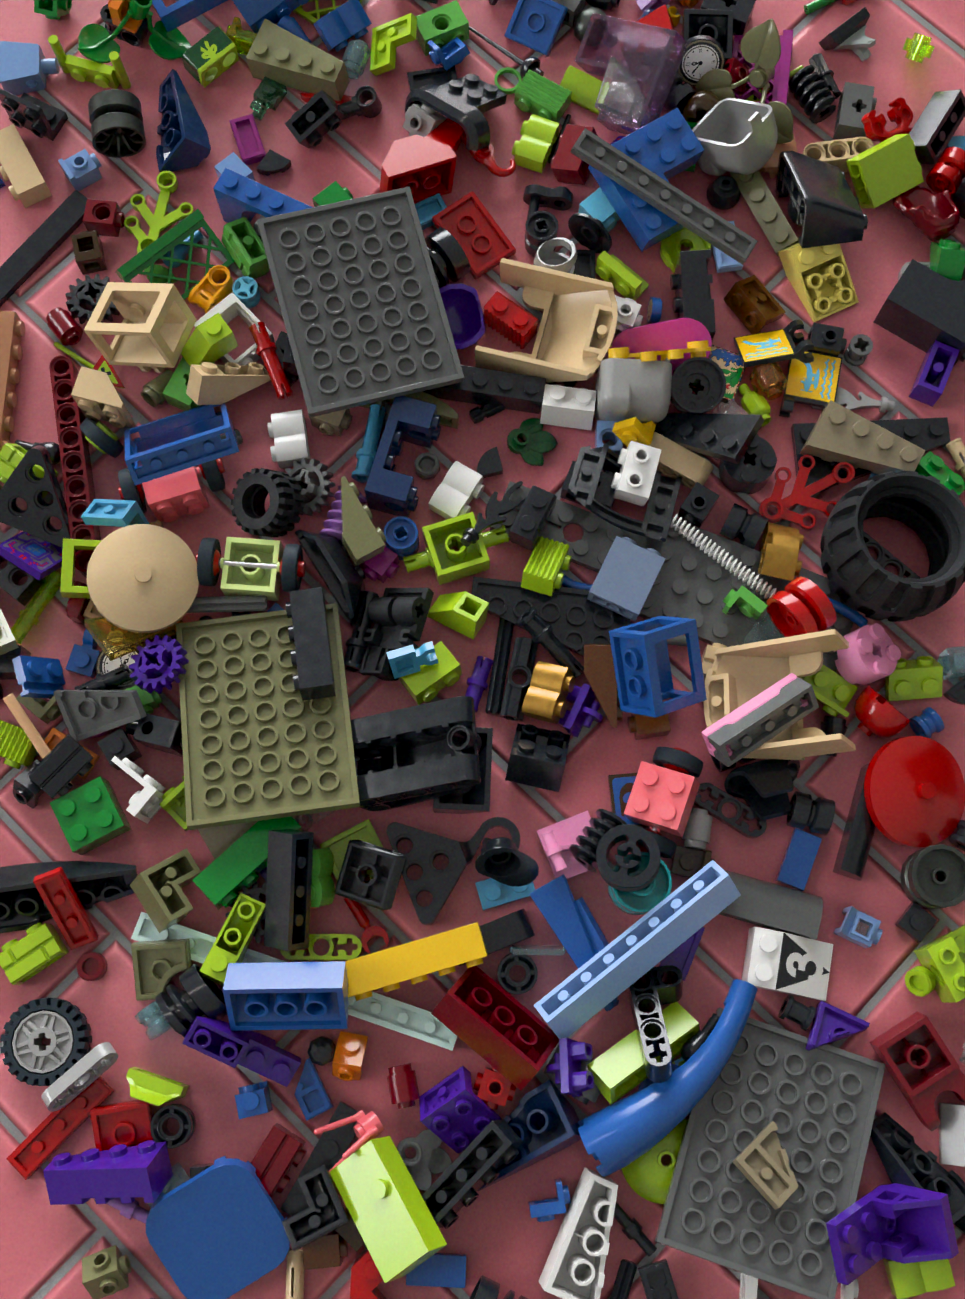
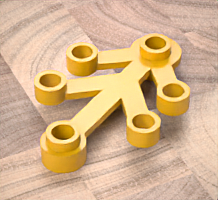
M708 340L687 342V349L629 353V347L609 348L608 357L624 359L635 357V359H640L641 362L657 361V356L661 355V361H665L666 358L668 360L684 358V353H690V358L706 357V351L712 350L709 347Z

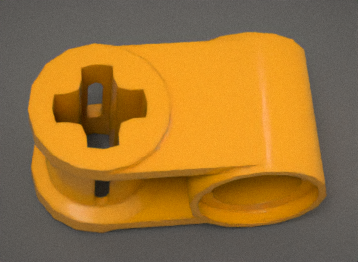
M223 265L213 266L199 284L191 290L188 301L204 309L206 314L229 294L233 293L234 280L228 268ZM221 279H226L223 283H217Z

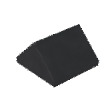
M684 9L680 47L691 37L698 35L710 36L723 47L725 60L731 59L733 10Z

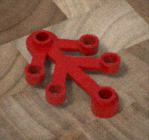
M803 455L798 461L799 471L791 495L781 499L785 483L790 480L792 474L789 468L780 467L774 475L776 482L771 497L761 502L759 514L768 518L767 522L777 523L783 519L797 523L805 530L813 528L816 524V518L813 514L806 513L802 515L787 508L798 504L821 511L826 517H829L830 513L827 512V506L831 504L835 507L837 502H826L810 496L835 483L846 484L850 482L855 476L853 465L848 462H841L833 468L831 474L805 487L809 472L815 465V459L811 455ZM804 458L811 461L810 467L806 468L802 465ZM840 469H844L847 472L846 478L838 476ZM779 471L787 473L788 477L786 480L779 478ZM769 506L776 508L775 515L768 514L767 508ZM804 517L811 518L812 524L810 526L803 524Z

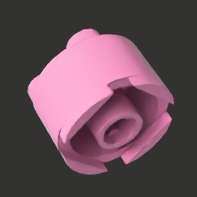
M878 623L865 625L843 636L849 642V648L836 650L838 659L835 660V664L839 673L847 682L865 686L894 672L897 660L901 657L899 647L893 644L882 625Z

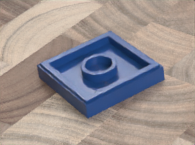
M518 0L504 36L534 51L549 56L568 8L552 0Z

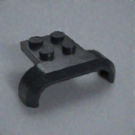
M467 74L462 78L451 80L440 86L428 84L412 90L406 98L405 113L412 104L423 103L458 123L466 134V149L478 151L490 144L489 125L482 113L506 104L507 94L498 90L497 86L482 81L479 76Z

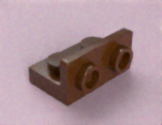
M755 275L736 282L724 297L725 303L751 334L759 333L765 325L781 319L786 313Z

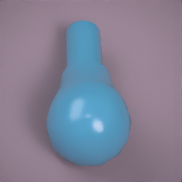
M199 230L194 232L193 243L197 244L203 239V235ZM190 236L184 242H190ZM178 244L174 247L173 258L184 260L189 253V246ZM170 251L164 257H170ZM162 260L169 267V261ZM173 262L172 268H177L182 263Z

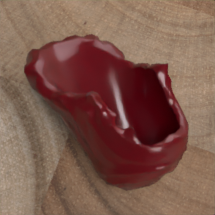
M915 186L893 198V206L909 218L931 241L935 242L939 241L940 238H948L956 231L960 223V211L952 201L949 190L936 194L925 187Z

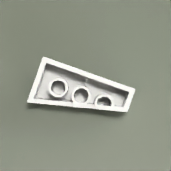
M584 1167L571 1199V1204H569L567 1213L538 1281L544 1291L562 1299H600L601 1289L604 1285L606 1255L609 1252V1235L613 1225L618 1184L611 1178H604L599 1173Z

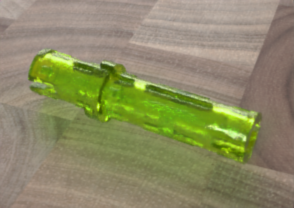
M54 571L47 576L29 604L18 613L19 617L11 627V632L18 644L21 645L31 628L39 623L38 618L61 587V573L58 571Z

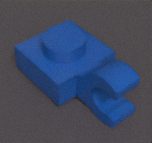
M86 627L83 635L82 646L74 644L66 670L90 678L95 677L97 657L100 654L96 647L100 641L101 633Z

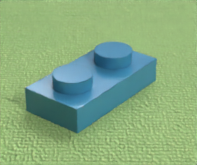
M492 878L475 883L483 910L530 897V893L535 890L533 881L524 886H508Z

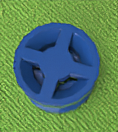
M931 707L924 709L920 716H914L909 719L911 721L909 723L916 736L931 738L934 732L939 733L945 728L941 717Z

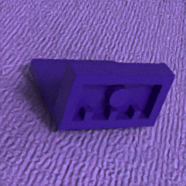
M464 1066L460 1067L419 1098L420 1122L456 1153L464 1151L492 1120H501L498 1114L473 1093L471 1072Z

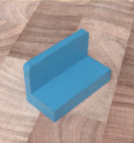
M94 499L81 515L85 525L125 527L134 524H149L137 501Z

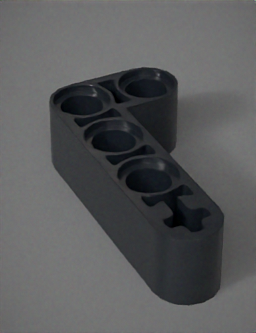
M673 965L653 967L629 987V1000L645 1073L651 1081L656 1083L667 1081L672 1074V1052L661 1005L675 1003L682 997V972ZM659 1056V1062L654 1057Z

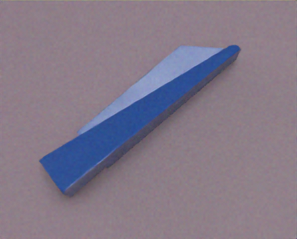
M561 875L530 893L531 898L578 969L609 944L583 897L576 901L574 900L565 875ZM618 996L604 1007L606 1011H610L619 1004Z

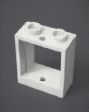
M231 293L196 321L194 327L196 328L217 313L221 315L227 324L237 315L249 327L256 324L258 329V322L261 321ZM266 327L271 342H275L272 332ZM255 343L235 360L228 353L220 359L224 363L233 362L239 365H249L251 362H256L261 356H258L256 352L257 345Z

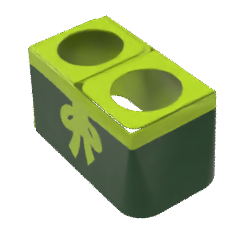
M217 26L183 54L182 61L184 68L205 88L238 62L239 57L236 45L222 28Z

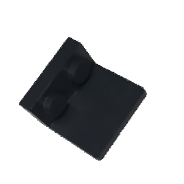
M0 88L1 105L9 115L11 123L19 128L25 127L31 130L32 133L40 138L46 137L54 141L68 119L66 112L26 93L18 97Z

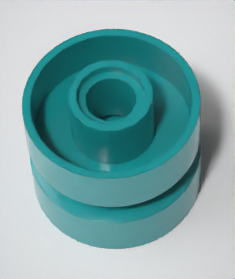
M641 852L642 861L639 862L640 868L628 876L639 875L647 868L650 860L648 852ZM632 853L624 857L625 864H629L630 860H634ZM660 859L659 872L649 886L636 892H622L608 885L609 896L612 902L627 914H647L670 895L672 888L671 874L667 865ZM617 865L612 869L614 872L619 871Z

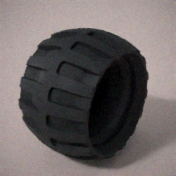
M901 471L896 474L894 472H886L873 476L848 491L831 511L824 526L820 543L822 552L821 566L823 573L828 577L829 587L832 592L838 594L845 602V605L854 611L857 610L865 614V617L874 620L888 619L890 622L908 621L916 617H922L947 603L965 582V507L959 500L960 496L953 489L949 490L940 483L941 480L933 476L919 475L916 471ZM887 517L900 521L915 531L926 546L930 562L928 576L921 579L903 578L883 569L870 555L863 539V521L867 518Z

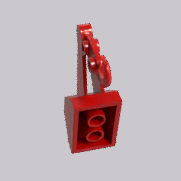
M447 118L425 137L413 135L393 141L382 164L380 193L410 187L415 204L438 193L441 196L452 193L457 160L456 152L462 141L466 145V134L463 128L458 123ZM491 144L478 151L469 150L473 158L485 165L493 175L507 177L516 170L514 159L510 160L511 165L507 169L500 168L496 164L494 148Z

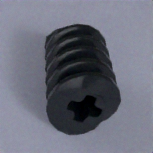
M808 65L795 73L790 79L789 90L794 93V97L799 101V105L804 108V112L809 116L810 121L817 124L827 119L836 110V105H832L835 97L833 95L828 96L830 93L829 88H823L825 82L823 80L818 81L820 75L818 72L813 73L815 69L813 65Z
M604 809L596 811L598 818L592 817L589 820L591 827L585 826L583 828L585 836H577L576 842L578 845L572 844L569 847L574 858L594 873L596 869L592 863H597L596 850L599 841L610 829L626 824L616 814Z

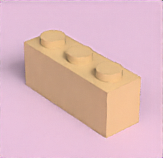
M12 124L1 129L0 163L2 166H0V173L5 182L11 181L12 185L8 188L15 201L20 199L24 207L27 208L52 196L15 125Z

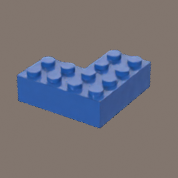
M678 108L611 144L668 183V179L696 164L704 152L703 146ZM590 165L588 166L589 171L641 252L684 227Z

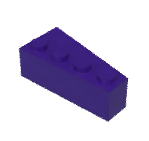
M154 1140L144 1141L137 1146L131 1147L121 1144L104 1151L93 1148L76 1155H71L69 1152L61 1153L53 1157V1160L43 1170L50 1205L84 1204L90 1198H94L96 1204H106L114 1198H120L121 1204L133 1203L136 1197H143L144 1203H154L173 1176L166 1142L155 1143Z

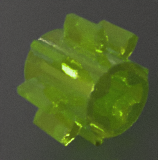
M914 33L912 39L907 38L903 46V50L907 51L905 58L920 63L923 62L924 57L930 58L935 47L930 45L932 38L918 33Z

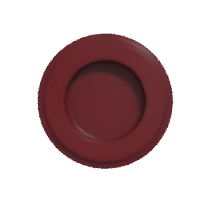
M85 953L77 962V972L86 981H97L107 971V961L100 953Z

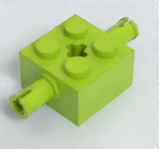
M473 512L424 526L422 531L426 544L425 551L403 557L407 573L430 566L434 568L439 585L487 571L490 568L487 548L509 542L507 532L505 533L506 528L501 526L484 533L480 532L478 534L479 540L475 544H470L466 547L460 540L467 528L474 529L476 525ZM457 546V548L460 550L455 551L454 549H452V547Z

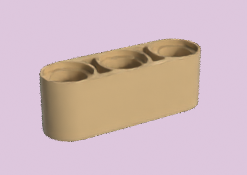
M867 137L815 142L805 146L802 154L838 166L843 172H849L846 161L873 147L874 143Z
M654 432L652 442L648 446L661 449L656 470L673 479H676L677 476L682 477L681 484L689 489H693L697 482L704 486L714 469L713 465L703 457Z

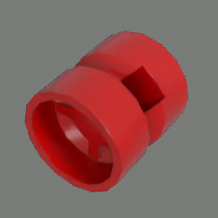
M948 147L945 149L926 177V183L932 191L939 193L949 190L950 195L954 194L962 179L965 178V150L958 147Z

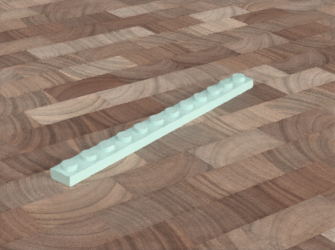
M141 912L131 939L139 942L189 939L191 960L202 964L217 938L177 923L159 933L149 915L145 912ZM249 948L242 963L286 962ZM373 991L372 997L356 1001L355 996L348 997V1015L453 1051L457 1035L433 1016L432 1012Z

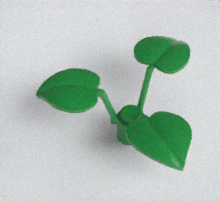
M130 0L125 17L111 35L101 25L88 24L81 29L78 36L79 52L87 59L97 63L111 62L109 54L112 51L120 53V46L113 39L117 37L130 17L135 20L147 18L148 30L152 33L149 37V45L153 52L163 59L175 60L182 58L183 54L192 46L177 28L167 32L162 21L156 22L153 28V13L149 11L152 0Z

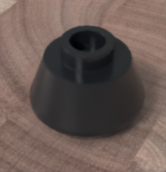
M720 176L708 186L706 196L713 207L726 210L738 203L740 190L734 178Z

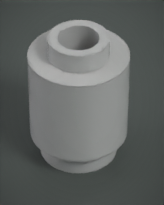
M692 808L682 837L684 847L704 851L706 850V845L710 844L713 817L708 815L707 810Z

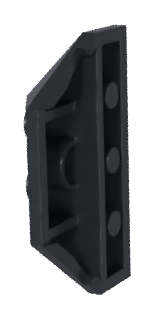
M304 530L296 531L295 534L300 545L351 626L355 625L362 593L365 591L363 580L366 576L359 565L353 566L343 544L340 545L336 537Z

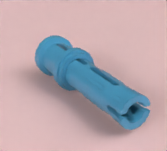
M377 404L370 405L362 448L356 452L357 465L351 475L354 480L361 483H367L377 453L384 415L386 413V408H381V405Z

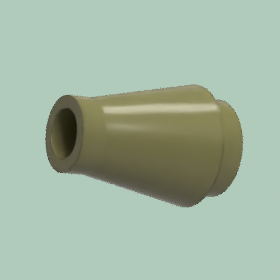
M166 369L161 375L143 386L141 396L148 404L157 407L159 404L162 405L166 399L162 393L173 372Z

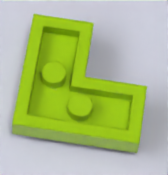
M412 13L372 28L370 72L375 76L395 69L396 47L416 40L417 18Z

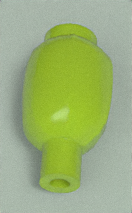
M746 383L739 386L738 390L742 395L741 406L744 413L762 415L765 421L761 427L769 424L772 420L770 416L771 408L765 397L758 391H751Z

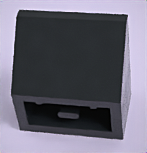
M518 723L505 780L559 792L571 735L558 730L551 731L537 728L530 724Z

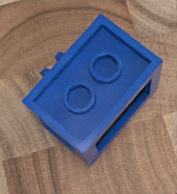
M657 616L609 631L621 711L656 718L707 700L696 619ZM683 634L686 635L693 692L675 690L673 688L667 639Z

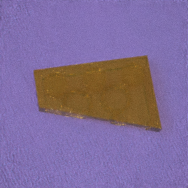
M104 617L84 620L85 628L110 661L136 651L138 646L145 647V640L147 638L153 642L155 635H159L162 639L165 635L169 637L175 635L176 624L183 623L180 619L174 625L157 632L136 633L121 629Z

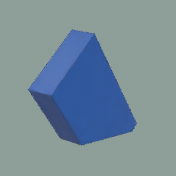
M308 1058L305 1061L294 1094L306 1121L334 1107L314 1063Z

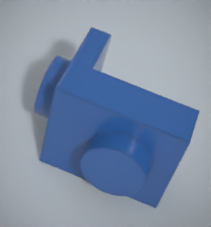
M458 37L442 48H439L432 40L427 42L431 49L428 53L431 60L436 66L440 64L446 71L452 66L461 63L470 54L467 46Z
M555 1179L557 1197L529 1201L531 1218L537 1217L538 1222L554 1220L555 1214L567 1213L565 1204H571L568 1185L562 1186L561 1179Z

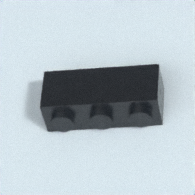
M961 89L935 92L909 134L914 141L915 154L920 165L936 164L964 119L965 97Z

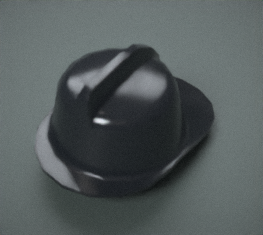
M505 837L485 838L482 842L481 854L475 861V868L478 873L508 886L527 885L534 881L539 873V866L536 861L520 852L516 844L511 839Z

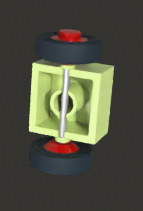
M227 537L224 558H221L219 540L216 538H203L196 555L199 584L202 586H215L218 582L220 569H223L220 589L225 596L265 595L267 600L279 601L280 584L282 583V589L285 592L299 590L306 570L302 546L286 544L284 549L281 541Z

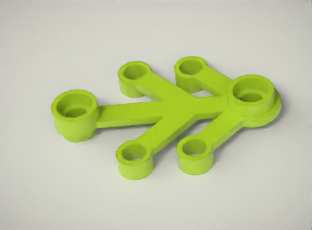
M162 171L157 176L156 181L160 194L154 215L148 208L142 194H134L130 199L133 209L140 212L150 227L149 234L146 236L136 216L125 218L124 225L129 233H133L139 242L137 253L157 240L163 229L181 219H185L194 212L192 204L184 202L180 204L178 209L165 216L170 196L178 188L177 178L171 171ZM137 201H142L139 205L135 204ZM190 209V212L183 213L184 210ZM132 222L136 223V225L133 227L129 226V224Z

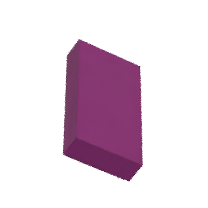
M253 114L229 120L242 161L247 166L261 162L266 153Z

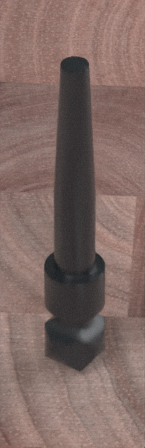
M567 114L556 143L552 146L551 154L548 157V163L550 164L553 156L556 155L560 135L563 134L566 124H569L570 114Z

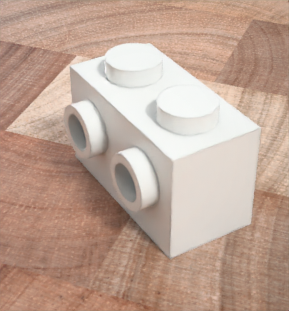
M545 384L540 424L591 430L597 391L586 388Z
M630 441L626 449L622 448L618 458V464H622L620 473H615L611 488L615 489L613 498L639 506L645 505L650 496L661 449Z

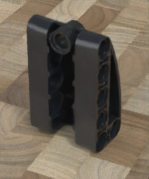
M470 696L448 698L351 720L354 750L360 754L358 762L359 776H357L360 808L384 811L453 794L481 782L478 752L481 749L482 741L476 732L474 699ZM467 736L466 743L461 746L463 738Z

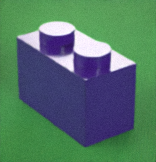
M935 340L924 357L909 397L933 407L944 391L960 350Z

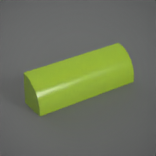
M678 1002L672 1003L662 1010L672 1059L681 1053L682 1045L699 1031V1022ZM636 1030L587 1064L588 1070L594 1076L595 1085L611 1105L648 1078L645 1073ZM659 1056L654 1057L659 1062Z

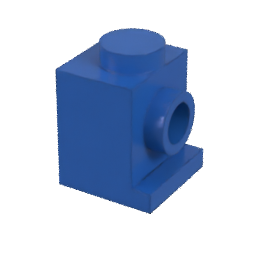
M268 1081L238 1088L239 1094L235 1095L239 1119L268 1113L273 1110Z

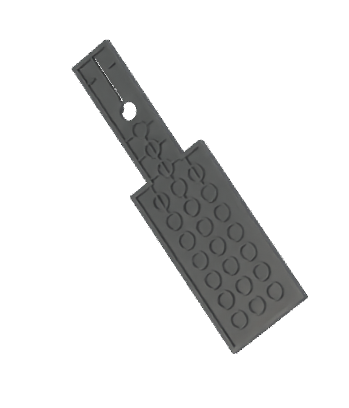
M510 481L505 493L516 483ZM521 486L511 494L509 500L513 502L521 497L523 498L521 504L515 508L516 510L513 509L504 515H500V517H506V521L491 526L490 530L505 526V533L507 532L509 537V531L531 490L530 488ZM556 499L555 508L549 516V523H546L540 537L543 536V538H548L549 540L553 539L559 543L568 544L570 546L568 555L572 556L571 562L599 573L616 536L631 538L638 546L644 549L652 548L658 551L661 557L666 558L640 611V617L650 619L657 616L696 619L698 639L711 645L713 643H720L730 647L784 638L771 621L767 608L757 620L753 617L745 616L739 610V606L736 603L727 614L722 612L726 605L722 602L732 589L737 592L742 585L764 603L767 602L769 597L764 599L765 594L760 596V591L755 592L756 587L751 589V585L747 586L748 580L743 583V578L738 579L739 574L734 576V572L730 573V568L725 570V566H721L722 561L717 563V559H712L713 555L708 557V553L704 554V549L700 550V546H695L696 543L691 544V540L687 541V537L683 538V533L679 534V530L674 531L675 527H669L666 542L620 529L594 513ZM569 524H576L582 528L583 537L576 542H569L564 538L563 529ZM694 526L695 530L691 536L697 530H699L696 538L701 533L704 534L700 542L708 536L705 544L712 539V543L708 548L713 543H716L713 551L718 546H721L719 552L725 549L722 557L729 552L727 559L732 555L734 557L731 563L738 559L736 565L742 562L740 569L744 565H746L745 571L749 568L751 569L748 576L755 572L754 577L759 575L757 582L761 578L764 579L763 583L768 581L766 588L772 585L771 590L777 588L775 592L777 593L778 591H784L785 586L791 582L758 574L761 557L760 551ZM801 568L798 577L808 578L817 584L828 598L845 604L838 594L832 592L827 577ZM836 612L837 620L828 630L835 629L844 636L850 633L854 622ZM837 651L824 652L823 665L836 672L835 660L838 659Z

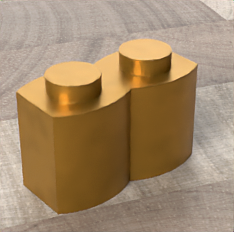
M538 661L532 674L530 687L524 698L522 712L527 717L558 724L560 718L565 716L567 710L565 699L575 686L573 672L568 667Z

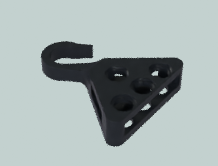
M38 445L27 451L0 490V522L63 547V538L71 539L67 506L49 452L44 446ZM34 465H40L44 469L45 475L43 478H39L34 474ZM43 491H48L53 495V503H47L43 500ZM17 498H23L27 502V510H22L17 506ZM54 516L61 520V529L52 526L51 517Z
M503 817L490 818L482 823L478 831L467 842H458L397 822L388 825L386 832L393 851L400 853L397 850V846L401 840L407 839L413 843L412 850L404 854L406 859L402 876L418 919L422 924L428 926L435 922L463 871L472 862L484 836L490 829L494 827L506 829L510 833L512 841L519 849L520 833L513 822ZM439 855H444L449 859L448 866L443 870H438L433 866V860ZM413 865H418L423 870L422 876L417 880H411L407 877V871ZM423 891H427L433 896L432 903L426 907H422L417 903V896Z

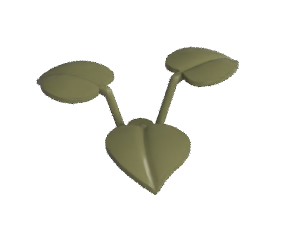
M772 18L768 19L764 23L750 29L742 38L741 52L744 59L749 63H755V68L746 78L731 84L732 77L727 70L713 69L699 79L695 91H712L721 101L726 98H735L733 89L750 81L751 85L756 88L763 87L760 103L765 104L767 91L770 88L768 82L774 77V66L778 63L781 55L780 36ZM772 101L768 103L773 109L777 125L778 139L776 144L791 142L794 136L793 116L790 109L783 102Z

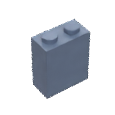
M616 536L589 591L587 599L636 622L666 558L661 557V554L652 548L644 549L638 546L631 538Z

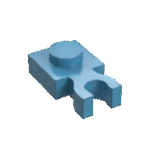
M432 641L423 644L417 649H414L412 644L386 652L394 679L421 671L420 665L438 663Z

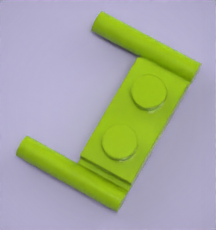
M51 35L48 38L63 72L70 73L75 80L95 83L102 88L118 89L119 84L123 89L131 87V82L118 52L112 51L109 54L113 65L110 66L73 55H66L56 35Z

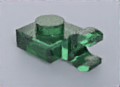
M268 77L262 80L253 93L254 100L250 105V109L254 110L252 114L255 119L261 120L268 108L274 111L277 109L287 94L286 86Z

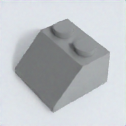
M939 1103V1119L941 1122L939 1125V1163L965 1167V1104Z

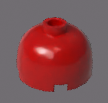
M869 685L856 699L854 711L855 716L860 721L857 727L869 737L874 733L881 738H890L900 733L911 722Z

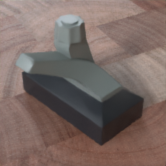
M866 7L819 42L824 51L851 49L862 62L867 60L871 56L868 48L876 44V39L865 35L866 23L870 17Z

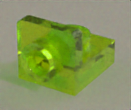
M234 17L232 25H229L226 31L227 36L236 45L237 52L247 55L257 33L242 30L239 17Z

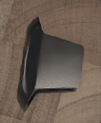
M767 759L737 767L726 777L724 783L725 790L734 797L744 799L760 820L789 815L792 808L788 792H792L794 789L793 781L799 773L800 762L799 760Z

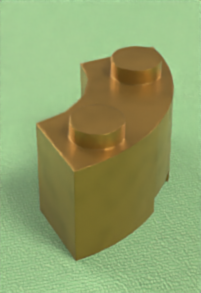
M767 522L760 545L761 557L758 574L792 581L794 576L798 577L802 561L798 560V553L802 547L804 535L800 534L796 528Z

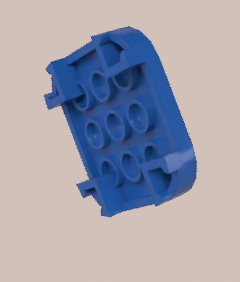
M226 1156L215 1159L214 1165L167 1194L162 1192L148 1213L146 1235L149 1243L181 1293L187 1299H227L274 1270L286 1258L290 1242L282 1221L286 1220L287 1217L283 1218L256 1175V1168L249 1161L244 1162L235 1158H226Z

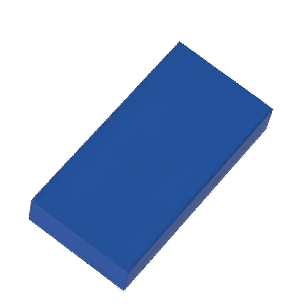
M795 828L776 881L804 891L822 838Z
M435 1253L406 1275V1285L465 1288L467 1254Z

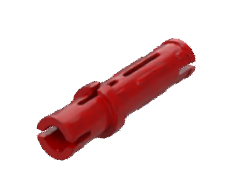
M258 322V329L256 324L249 327L257 345L256 352L258 356L262 357L278 400H283L285 397L282 388L287 398L293 395V390L276 354L277 347L275 342H271L265 323Z

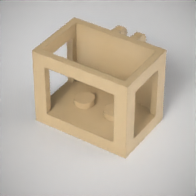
M108 282L84 331L109 365L138 366L142 372H149L152 368L155 372L162 373L166 367H175L197 319L174 284ZM111 301L123 316L122 323H101ZM101 334L115 335L111 346H109Z

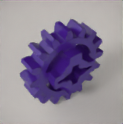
M155 635L153 642L148 638L145 640V647L137 646L139 653L138 655L131 656L135 663L129 665V669L133 671L130 678L135 681L139 688L146 690L150 694L154 690L161 694L163 687L169 690L172 689L171 683L173 681L180 683L178 675L186 674V670L182 666L189 663V660L184 657L187 651L175 638L172 639L165 635L162 639L159 635Z

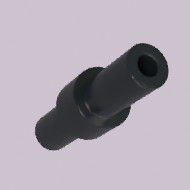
M616 1202L614 1218L623 1227V1233L630 1240L633 1239L648 1257L656 1251V1246L642 1232L643 1227L635 1218L631 1219Z

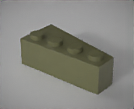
M264 19L246 56V61L253 78L308 93L317 94L323 90L332 99L341 101L350 82L343 61L267 19Z

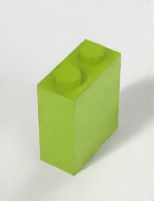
M910 134L894 135L846 161L861 208H876L924 182L922 167L917 160L915 144Z

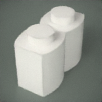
M302 409L271 414L272 422L267 423L269 437L274 438L275 446L270 447L273 462L277 461L280 469L293 467V461L301 463L302 458L310 459L306 422Z
M455 461L428 503L429 509L446 519L469 513L471 510L469 503L473 498L478 499L484 490L485 485L482 484L483 476Z

